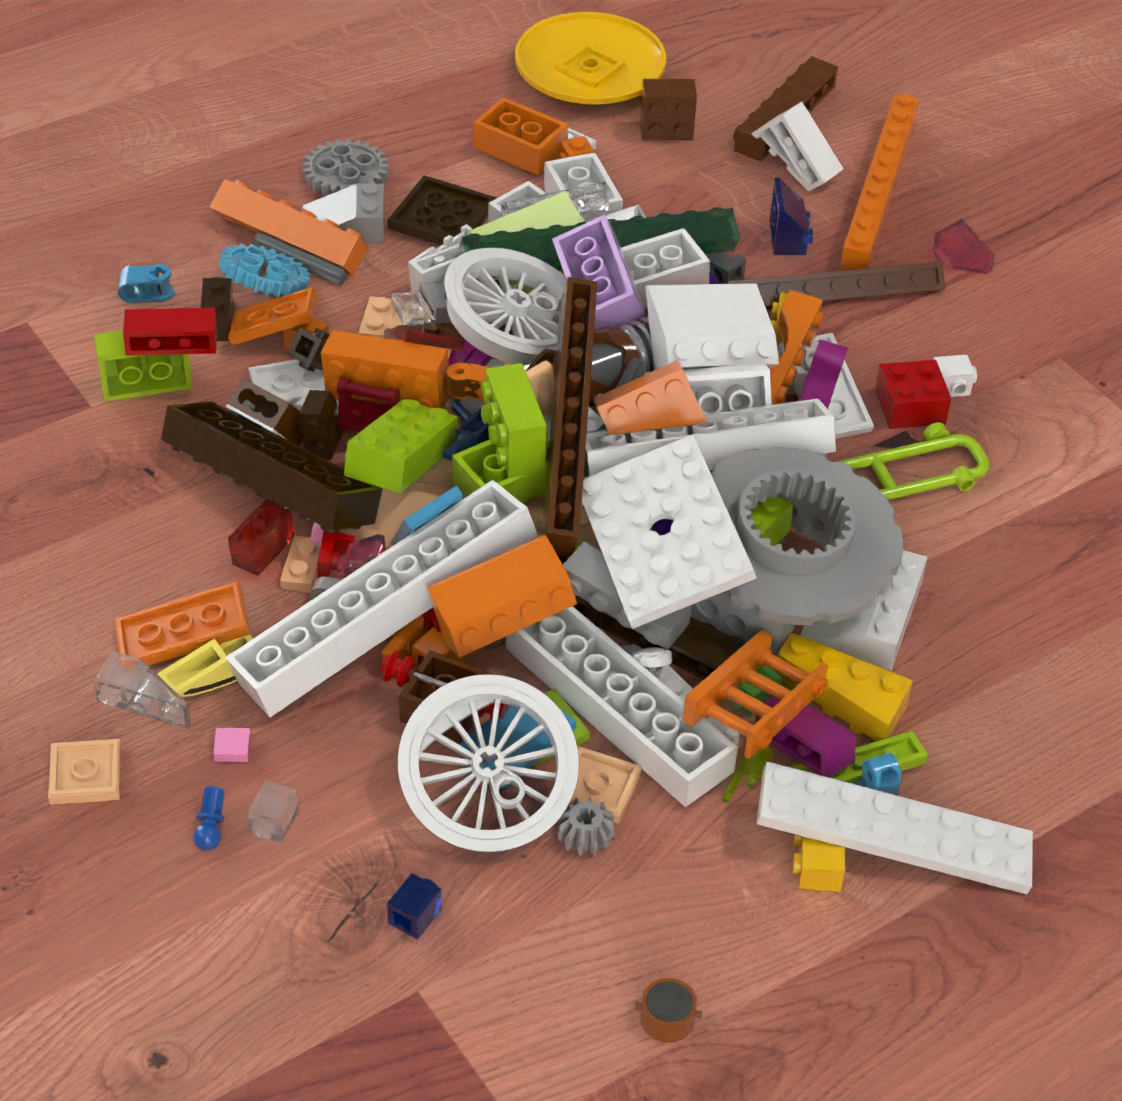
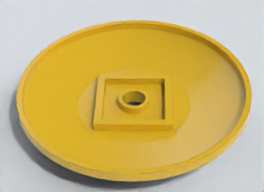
M573 12L544 19L526 30L516 45L515 63L524 80L548 96L579 104H611L642 95L643 79H661L666 68V52L659 38L649 29L635 21L607 13Z

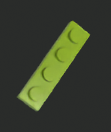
M910 731L856 747L855 763L829 778L854 784L860 781L863 776L862 763L865 760L890 752L896 757L901 771L926 764L928 754L915 733ZM803 764L792 766L794 769L816 774Z

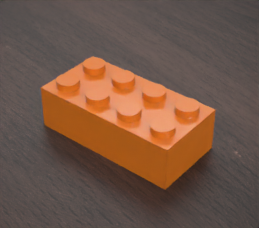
M332 330L321 351L325 391H330L338 401L337 383L340 377L350 378L354 383L388 389V387L397 388L400 390V401L403 399H413L418 401L420 405L430 408L444 409L450 395L447 391L446 374L449 367L447 348ZM352 395V398L386 405L385 401Z

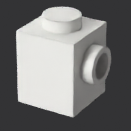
M968 355L933 358V360H937L950 396H969L973 383L977 381V371L975 366L971 365Z

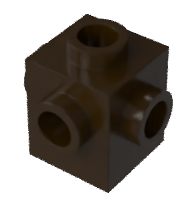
M299 328L287 354L299 360L298 365L308 371L314 372L316 368L323 370L321 351L330 334L318 328H315L314 332Z

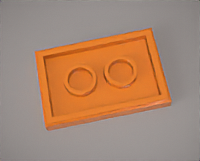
M315 287L237 309L234 313L228 335L231 345L313 322L318 299Z

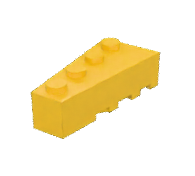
M792 632L778 653L779 658L809 674L822 662L828 664L826 676L828 687L820 698L816 697L813 699V701L823 707L824 713L832 718L835 715L850 724V730L858 735L864 733L873 739L874 742L892 736L908 706L913 680ZM775 671L782 677L781 684L792 691L799 684Z

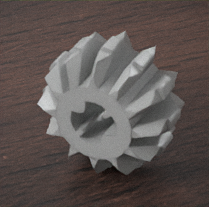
M591 796L586 802H581L576 797L573 805L568 804L566 810L556 822L558 842L565 843L564 846L567 852L577 849L580 857L584 851H589L595 856L598 848L606 850L609 840H612L615 832L612 811L606 810L604 801L593 804Z

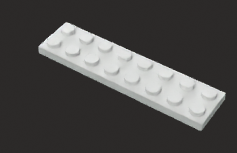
M766 762L764 766L757 817L758 825L1023 894H1028L1032 888L1033 831L771 762Z

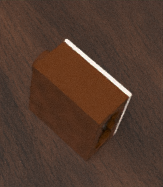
M242 378L226 407L232 412L299 446L305 437L297 423L300 411L289 402Z

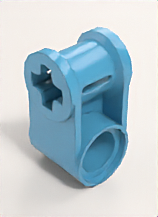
M164 264L126 266L120 272L118 295L127 303L168 301L175 294L174 287L170 284L169 280L171 270Z

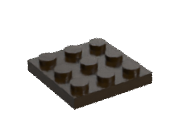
M424 175L388 218L387 227L402 234L443 245L444 238L449 235L454 238L461 233V227L467 224L472 229L481 226L488 217V203L495 200L496 197Z

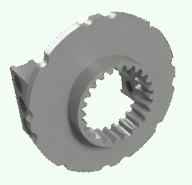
M773 447L770 451L752 449L727 457L714 465L711 475L757 578L693 604L692 616L712 624L717 630L742 639L745 643L762 629L773 635L770 649L773 651V655L778 656L788 636L793 632L794 625H813L814 622L819 620L834 623L848 619L870 608L874 604L876 596L884 595L888 591L893 579L892 576L896 575L902 557V531L900 526L893 521L895 512L887 498L869 479L857 476L850 466L842 462L829 461L823 454L787 447ZM767 496L772 499H776L779 496L793 503L791 526L795 528L796 532L800 534L803 532L821 542L822 546L825 547V551L823 552L816 548L814 554H810L807 550H803L801 554H796L794 548H790L785 552L780 544L771 546L770 538L761 539V531L754 530L755 522L750 520L751 509L757 507L758 501L764 503Z

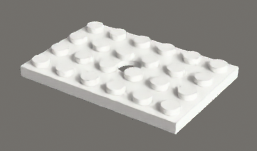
M693 434L583 479L582 502L632 629L757 578ZM671 519L674 521L671 525V531L665 535L659 536L657 532L651 531V527L658 520Z

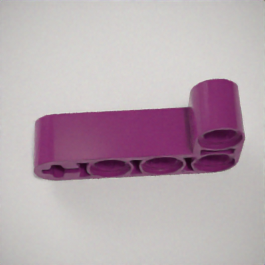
M819 339L799 401L819 399L827 409L829 408L848 350L847 347Z

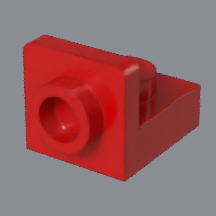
M323 532L317 560V579L320 577H331L332 570H338L340 557L354 558V535H348L343 532Z

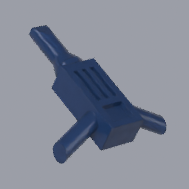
M457 399L453 400L451 409L464 423L455 429V443L442 453V458L451 461L452 455L489 440V424L483 423L481 409L472 415Z

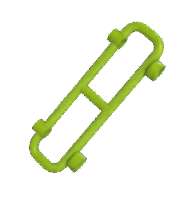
M940 422L933 423L924 430L923 437L926 441L836 461L850 466L852 470L871 466L884 487L880 491L887 500L955 484L960 491H968L974 487L975 480L983 477L990 467L986 453L974 438L964 434L950 435L944 424ZM954 446L966 447L978 464L975 468L968 469L966 466H960L949 474L898 486L884 465L885 462Z

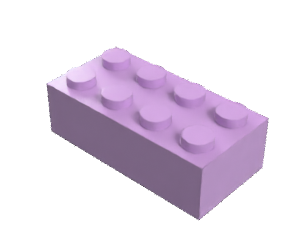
M605 214L552 239L566 280L567 277L598 281L594 331L605 326L611 328L620 327L646 315L618 238Z

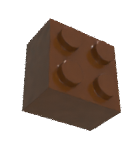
M643 79L640 111L642 140H693L697 103L695 79Z

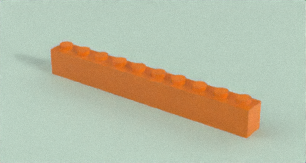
M894 93L843 246L840 271L870 268L915 126L920 98L912 97L908 94Z

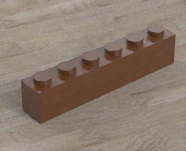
M813 56L804 64H801L798 70L792 76H788L785 83L776 88L773 94L767 100H764L755 112L750 113L744 123L736 127L733 134V139L735 140L734 151L761 162L770 153L769 149L771 147L761 137L756 139L751 133L800 102H803L810 113L835 88L838 66Z

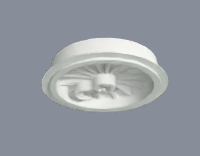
M503 248L471 250L453 260L446 271L444 287L447 296V311L457 331L480 351L508 363L529 365L544 349L557 350L561 298L567 280L561 272L549 264L525 253ZM491 276H496L498 278L500 287ZM508 279L518 281L517 289L510 288ZM523 284L534 289L529 294L521 291ZM506 324L504 332L499 330L502 325ZM510 327H512L513 335L509 334Z
M501 675L469 676L450 682L437 689L414 711L403 731L399 745V780L405 799L413 813L436 836L455 846L474 851L495 852L509 850L527 844L544 834L566 810L573 796L578 778L579 758L577 744L564 714L540 690L523 681ZM495 703L489 744L485 746L477 711ZM504 703L518 708V713L497 747H493L500 704ZM523 714H528L539 724L534 730L501 752ZM472 715L480 749L459 723ZM454 727L472 752L442 734ZM541 732L546 733L552 745V748L506 758ZM437 740L467 759L423 753V751ZM554 755L556 760L555 773L509 766ZM482 759H485L487 762L494 760V770L491 771L488 767L481 769ZM423 760L467 768L421 778L419 761ZM469 775L433 802L423 787L424 785ZM517 775L552 780L555 784L549 797H545L525 785ZM476 780L452 819L448 818L437 808ZM482 783L475 829L457 823ZM488 784L500 826L499 830H481ZM510 784L517 788L519 795L513 800H506L499 794L500 787ZM524 793L543 804L531 817L521 806ZM515 808L524 821L506 828L502 809L510 810Z

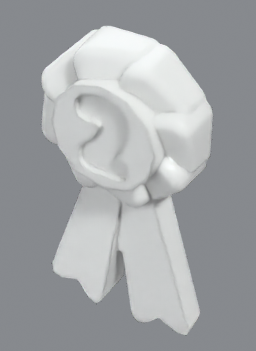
M634 644L621 646L623 650L643 667H649V672L651 673L656 672V667L672 663V653L669 650L663 648L641 649Z

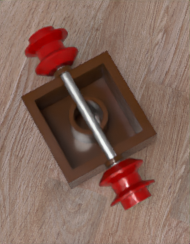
M398 650L393 651L391 655L387 654L380 667V672L383 673V680L385 682L396 678L398 687H402L407 683L399 695L400 722L405 724L408 723L417 707L442 686L469 676L490 675V672L429 650L418 668H415L413 656L408 655L404 660L400 659V652ZM495 703L478 710V717L481 718L485 713H488L492 722ZM500 704L498 719L505 717L509 709L508 704ZM472 715L459 722L467 733L473 725ZM454 727L442 734L457 744L463 741Z

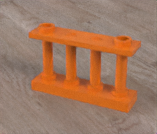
M762 629L685 696L682 718L683 722L694 727L703 718L711 717L747 737L744 756L749 759L760 749H766L772 738L816 697L820 698L828 687V680L826 679L828 664L822 662L810 674L773 655V651L770 649L773 635ZM767 666L799 684L791 691L756 671L760 667L764 668ZM748 682L781 701L772 708L737 688L742 683L746 684ZM729 699L762 718L755 725H752L718 705L723 700L727 701Z

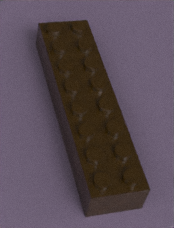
M213 401L167 406L161 440L170 444L173 450L192 456L195 462L213 467V471L218 474L228 475L234 479L236 484L254 489L257 495L276 501L277 505L281 508L297 512L301 519L313 521L321 525L320 528L326 532L338 533L341 529H360L361 526L375 524L382 488L344 476L343 468Z

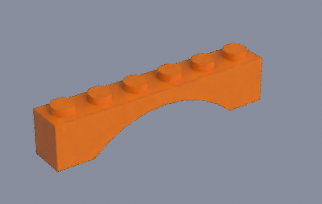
M791 289L781 306L777 329L782 337L785 351L779 359V364L770 368L771 405L784 403L788 391L786 386L787 384L792 386L797 374L796 366H802L807 352L805 347L811 348L816 334L814 329L821 328L825 313L821 312L822 299Z

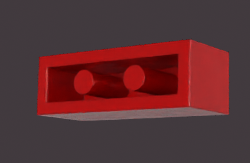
M215 307L125 309L123 322L125 355L216 354L217 322Z

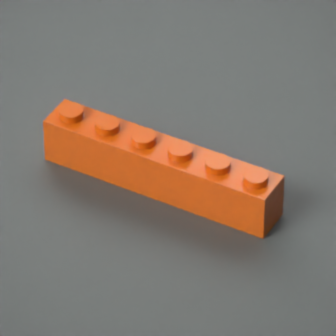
M224 179L209 207L218 216L255 233H265L277 240L345 269L347 274L352 276L355 274L368 249V246L361 240V234L350 228H347L345 232L339 229L338 224L327 218L324 221L316 219L317 216L306 209H302L301 212L294 209V205L283 199H280L279 202L274 201L270 194L260 189L257 192L251 191V187L242 181L236 180L233 183Z

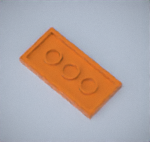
M239 580L114 619L120 662L124 673L192 653L213 639L218 644L251 634Z

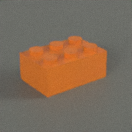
M504 97L473 122V148L537 176L544 171L545 162L557 160V153L560 152V141L568 140V124Z

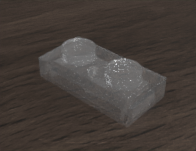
M420 291L392 293L391 303L403 325L421 326L428 322L435 323V318Z

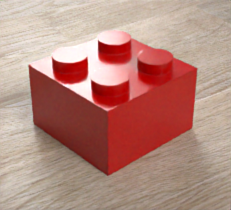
M937 360L894 362L879 365L875 391L889 429L929 426L937 422L946 425L951 396Z

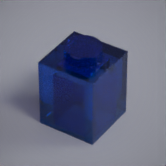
M411 873L387 902L388 924L418 940L442 910V889L430 879H422Z

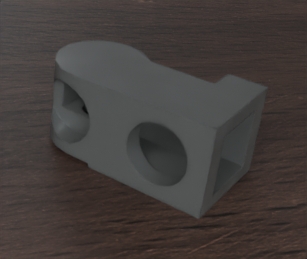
M703 242L697 244L710 260V272L718 284L744 279L745 258L740 255L732 258L721 252L713 243Z

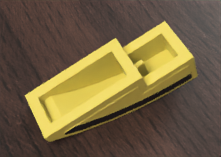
M251 635L224 642L221 645L213 639L157 674L174 699L221 688L237 681L225 657L253 638Z

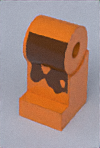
M454 363L450 365L446 372L449 395L457 399L471 398L484 401L481 392V382L486 381V368L491 367L471 363Z

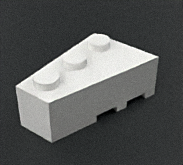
M803 102L798 103L751 133L756 139L761 137L771 147L769 152L773 156L778 155L788 165L786 169L808 192L824 184L843 170L842 165Z
M464 225L461 227V233L454 238L450 235L443 239V245L437 249L430 247L408 262L411 291L419 297L420 283L444 281L446 271L452 261L468 251L475 250L468 231L472 230L470 226Z

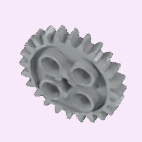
M349 138L346 139L345 143H341L339 139H336V144L326 141L325 147L316 145L317 151L309 150V156H305V162H302L303 180L307 182V187H313L314 193L321 191V197L355 184L387 183V176H389L388 158H385V152H379L378 146L370 148V142L361 145L360 139L355 141V143H351Z

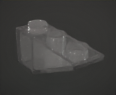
M113 651L110 653L94 678L97 701L110 707L115 706L132 711L140 716L156 718L170 725L190 727L188 703L143 660Z

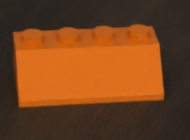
M545 535L426 587L444 641L459 658L577 604L569 576Z

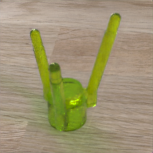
M770 748L760 749L750 759L745 757L744 760L739 761L738 769L722 797L723 802L729 801L744 773L748 776L747 788L749 789L753 788L755 780L762 779L766 762L772 763L773 752Z

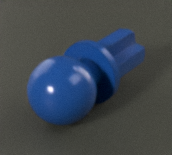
M209 786L204 789L201 811L196 814V819L202 821V824L195 829L193 840L195 845L202 850L214 849L221 841V831L216 826V823L224 822V817L221 813L225 792L224 789L216 786Z

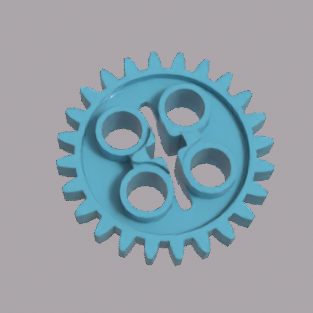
M242 243L239 246L231 244V247L226 246L225 250H222L218 267L221 268V273H226V278L234 279L233 283L243 284L244 289L253 288L255 293L263 291L266 296L271 293L279 297L280 294L287 295L307 289L310 280V273L307 272L308 269L302 267V263L294 262V257H286V253L278 254L275 252V249L266 250L264 246L258 248L253 244H250V246ZM265 263H267L268 266L265 276L260 277L262 274L263 267Z

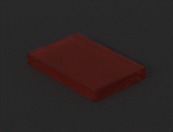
M386 329L383 336L386 339L447 348L448 351L463 352L465 343L462 339L409 329Z

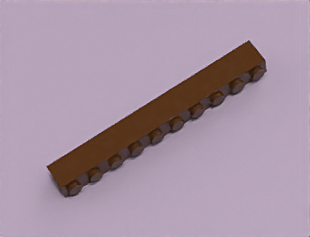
M567 277L561 298L542 536H547L557 556L570 557L574 553L580 532L598 281Z

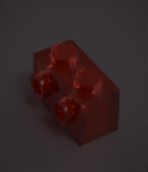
M265 500L228 537L232 564L258 576L293 540L295 532L291 510L281 508L277 504Z

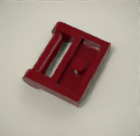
M340 377L337 383V394L339 395L338 428L360 433L400 402V390L393 387L383 389L354 383L350 378ZM352 395L385 401L386 405L352 398Z

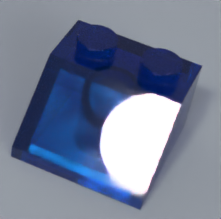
M774 178L769 217L774 255H806L808 244L813 242V229L808 228L810 226V211L805 210L804 200L782 179Z

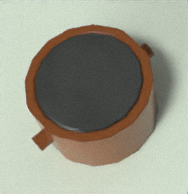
M661 978L652 982L643 992L642 1003L636 1002L635 1009L641 1010L640 1022L645 1032L653 1039L664 1043L677 1042L686 1038L694 1029L695 1018H702V1011L696 1010L697 997L692 988L685 982L674 978Z

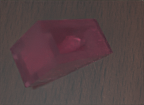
M963 219L935 233L933 252L937 259L942 260L948 268L983 274L992 272L994 254Z
M376 534L349 543L346 555L341 554L338 561L337 572L341 573L342 580L386 551L384 535Z

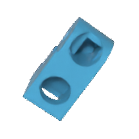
M889 752L863 761V776L860 781L854 784L898 796L901 769L896 757Z

